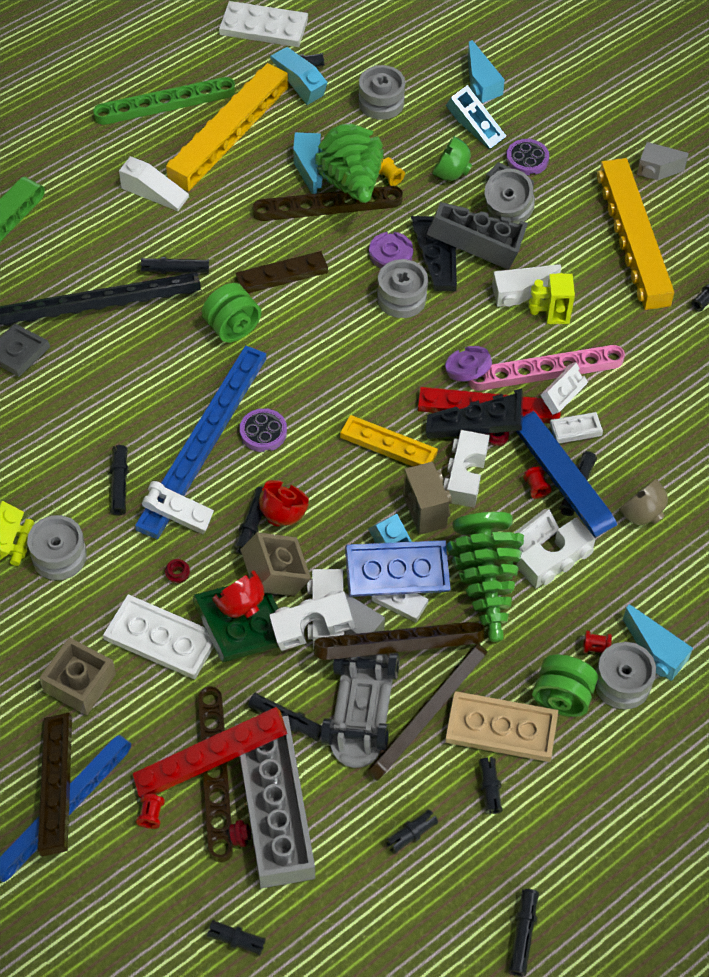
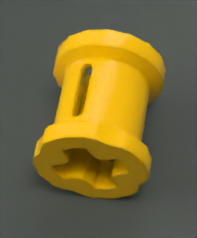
M387 157L383 159L379 174L384 175L391 186L398 185L404 179L405 171L398 168L392 158Z

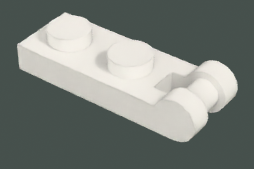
M576 362L568 365L564 369L565 371L541 394L552 414L560 412L588 383L585 376H581L578 371L580 368Z
M157 481L150 483L148 488L149 494L144 497L142 502L145 508L201 534L205 533L214 510L165 488L163 484ZM157 498H163V503L158 502Z

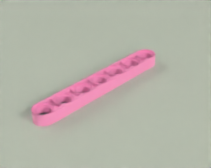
M609 345L492 364L490 369L482 375L485 378L483 382L470 380L468 384L473 390L482 391L555 379L565 371L564 361L576 362L580 368L578 370L580 374L616 369L623 364L625 352L620 346ZM614 353L620 358L618 360H611L607 355ZM588 357H593L598 362L595 364H590L586 362L585 359ZM548 364L553 369L551 371H544L540 366ZM520 368H526L530 371V373L527 375H522L518 372V370ZM497 372H505L508 376L500 379L495 374Z

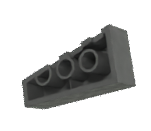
M440 202L427 235L509 270L519 252L528 223L520 221L519 224L510 222V218L502 216L500 219L488 217V213L481 211L475 214L471 213L468 208Z

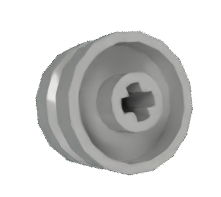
M377 65L366 69L359 78V108L368 117L378 120L390 119L402 112L405 101V77L394 67Z
M503 169L489 178L485 185L484 195L490 216L496 219H500L501 216L510 218V222L517 224L520 221L524 222L531 216L535 205L534 190L530 178L524 172L517 169Z
M406 259L391 261L381 268L378 275L377 300L382 311L392 317L410 318L424 309L428 288V277L424 268L418 263Z
M54 515L43 518L32 526L28 534L27 545L34 568L42 577L51 580H64L73 577L83 568L86 562L87 550L81 528L73 519L63 515Z
M630 642L615 643L606 648L599 659L596 670L598 675L595 686L596 692L606 704L613 708L626 710L638 707L649 696L655 680L656 665L652 655L640 645Z

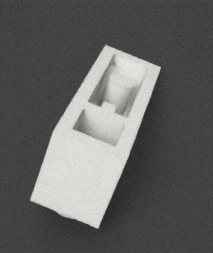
M130 156L119 170L122 189L179 211L189 198V194L149 163Z
M561 265L495 271L492 288L497 307H510L527 301L532 297L530 292L534 281L540 279L543 281V286L547 287L549 274L561 273Z

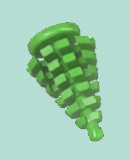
M341 124L332 128L319 144L318 148L321 149V152L315 154V164L320 167L316 168L320 175L327 179L328 183L333 184L336 188L341 189L340 191L348 193L360 202L367 203L371 199L374 185L381 169V163H383V144L378 136L369 137L374 131L354 124Z
M482 512L455 519L452 523L453 530L458 534L471 535V537L456 538V543L450 541L446 545L449 555L454 556L452 559L454 567L458 570H464V574L458 573L461 582L473 584L469 585L468 589H465L468 596L471 598H485V600L473 601L472 605L475 611L486 612V615L479 616L478 618L483 626L489 627L488 638L491 642H500L504 639L501 624L507 623L509 614L500 613V609L510 608L512 598L498 597V594L503 596L514 591L515 582L507 580L513 579V576L518 574L519 567L513 565V561L517 563L520 561L522 552L519 548L524 544L523 534L500 532L508 529L513 523V516L505 512Z

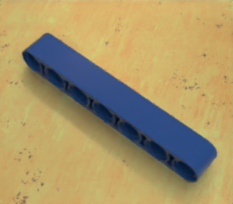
M532 411L523 416L522 430L516 431L593 537L596 538L617 526V522L610 510L538 415Z

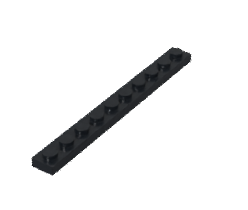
M196 272L0 306V325L9 326L20 321L32 322L43 317L55 318L66 313L78 314L89 309L101 310L112 305L124 306L136 301L147 302L159 297L170 298L173 295L182 293L193 294L201 290L200 280Z

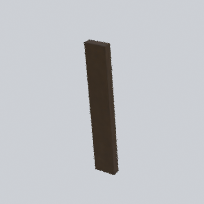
M69 712L44 718L38 853L41 857L68 851L72 716Z

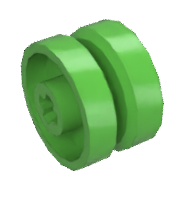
M238 283L225 284L215 290L205 301L202 308L204 320L213 328L223 342L228 343L238 341L247 336L259 323L262 315L261 308Z
M556 654L546 657L540 669V677L537 679L532 696L535 701L544 708L558 710V714L562 716L577 717L586 714L591 702V694L594 692L598 680L596 670L584 661L568 655Z

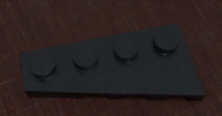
M411 216L410 222L433 290L457 291L456 247L427 235L434 216Z
M522 388L514 390V394L503 397V394L493 396V400L479 403V400L471 402L470 405L462 409L453 407L428 414L426 423L427 438L460 436L461 430L480 434L522 430L524 395Z

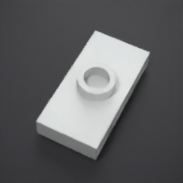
M596 412L550 420L553 436L558 443L599 437L603 434Z
M549 509L542 510L514 532V534L521 533L524 535V544L519 548L522 553L537 543L543 544L557 533L559 527Z
M419 594L372 596L373 602L414 622L418 621L428 604V599Z

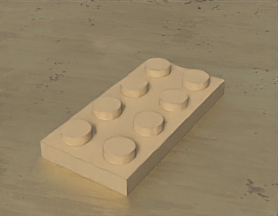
M455 691L445 743L550 762L558 710Z

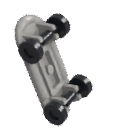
M390 653L389 657L386 654L350 657L347 660L346 658H340L333 661L334 675H341L334 719L324 718L321 729L322 745L331 746L333 755L345 766L352 768L367 766L378 757L381 750H387L389 724H386L392 682L397 680L399 674L400 657L398 653Z

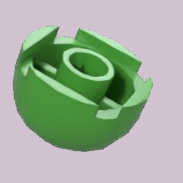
M453 136L440 156L439 164H436L432 174L445 181L456 180L462 174L466 176L472 167V164L469 163L471 152L467 144Z

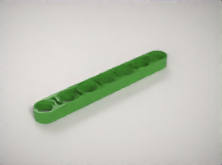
M222 77L101 103L93 109L94 119L98 124L106 125L230 98L235 94V82L229 77ZM225 85L231 87L228 90L221 89V87ZM203 90L211 91L209 94L200 93ZM183 94L190 95V97L186 99L181 98L180 96ZM161 99H169V100H170V101L167 102V103H161V102H160ZM142 103L150 104L148 107L139 106ZM123 107L129 108L126 112L119 111ZM101 112H107V113H109V114L106 115V116H99V115H98V114L101 113Z

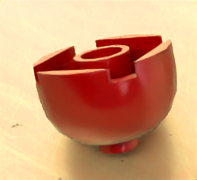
M270 480L265 483L259 498V507L262 514L273 526L279 527L296 524L304 516L309 506V498L304 492L293 485H290L288 489L282 486V481Z
M255 570L251 571L250 579L245 575L222 590V597L220 599L217 595L212 598L223 614L233 618L242 615L249 618L259 611L257 605L263 600L265 591L264 585Z

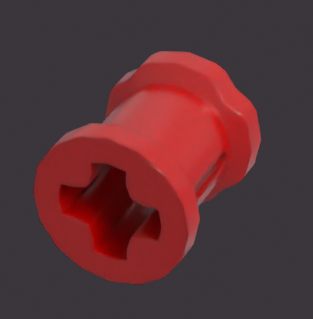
M540 466L528 469L523 475L524 480L530 486V495L534 499L543 498L551 492V486L546 483L543 476L545 472Z
M586 630L583 641V653L587 654L588 651L603 653L612 644V634L607 633L606 636L591 634L590 631Z
M144 794L140 799L142 807L140 816L136 818V824L148 829H157L160 827L159 815L161 807L165 804V799L155 794Z

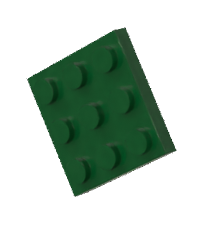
M228 586L194 594L192 601L222 663L279 647L270 619V614L275 613L279 608L271 593L264 594L263 600L257 605L259 611L249 618H246L245 615L237 618L229 617L223 614L213 602L212 598L217 595L220 599L222 597V590Z

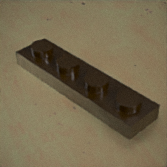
M322 251L236 272V280L247 293H252L327 274L328 266Z

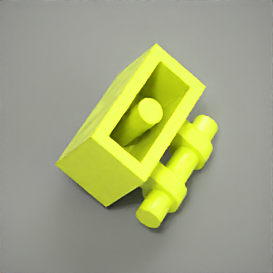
M549 274L547 287L543 286L542 280H535L531 286L530 294L532 297L528 305L530 313L537 315L539 311H546L547 324H570L575 297L573 274Z
M1 501L0 560L9 554L12 556L10 563L14 566H19L21 559L25 558L27 553L28 534L34 525V521L25 519L23 526H21L20 522L24 512ZM15 536H18L19 538L15 545L13 544V541Z

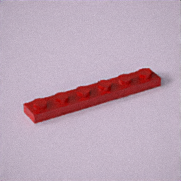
M420 387L418 411L435 413L453 407L462 409L474 401L479 400V403L493 400V396L499 394ZM523 396V416L534 411L541 421L550 424V420L560 418L561 411L552 414L543 398Z
M277 707L270 709L134 772L133 777L138 796L141 798L144 794L156 795L288 734L280 710Z

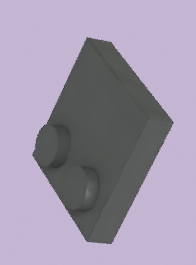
M14 324L0 337V367L20 377L50 348L48 340Z

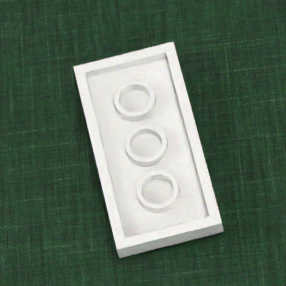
M229 1L219 32L220 35L299 47L308 21V13Z
M129 594L103 634L104 640L194 680L214 648L205 627Z

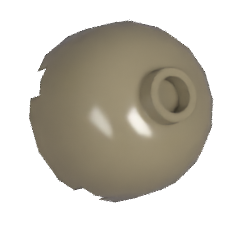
M654 479L635 496L625 502L619 510L631 523L645 525L651 521L654 525L665 516L663 511L668 504L667 492L663 485L657 479Z

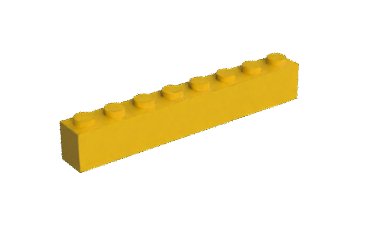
M269 63L262 69H259L255 76L246 82L243 88L237 94H234L231 100L219 110L218 114L212 120H209L206 126L199 133H196L193 139L186 146H183L173 159L169 160L166 165L167 178L189 192L288 89V73Z
M627 158L602 161L600 170L597 171V180L599 184H602L604 200L608 201V212L610 216H613L614 230L616 233H619L620 248L625 251V262L627 267L631 269L632 283L637 286L639 302L642 301L645 310L670 307L674 296V289Z

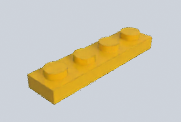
M353 415L349 416L340 432V438L413 467L434 461L438 449Z

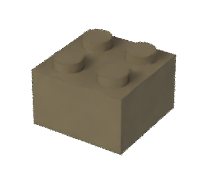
M433 461L407 468L404 471L403 497L419 535L446 528L448 517L451 516L449 504H452V498L449 490L444 489L442 473L440 470H436Z
M257 532L240 549L249 577L251 578V571L255 570L264 585L265 593L295 596L311 580L297 537Z
M69 637L39 679L44 693L88 715L115 677L116 672L112 659Z

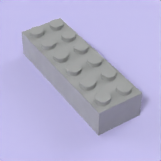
M288 716L282 717L288 734L239 756L260 888L315 879V864Z

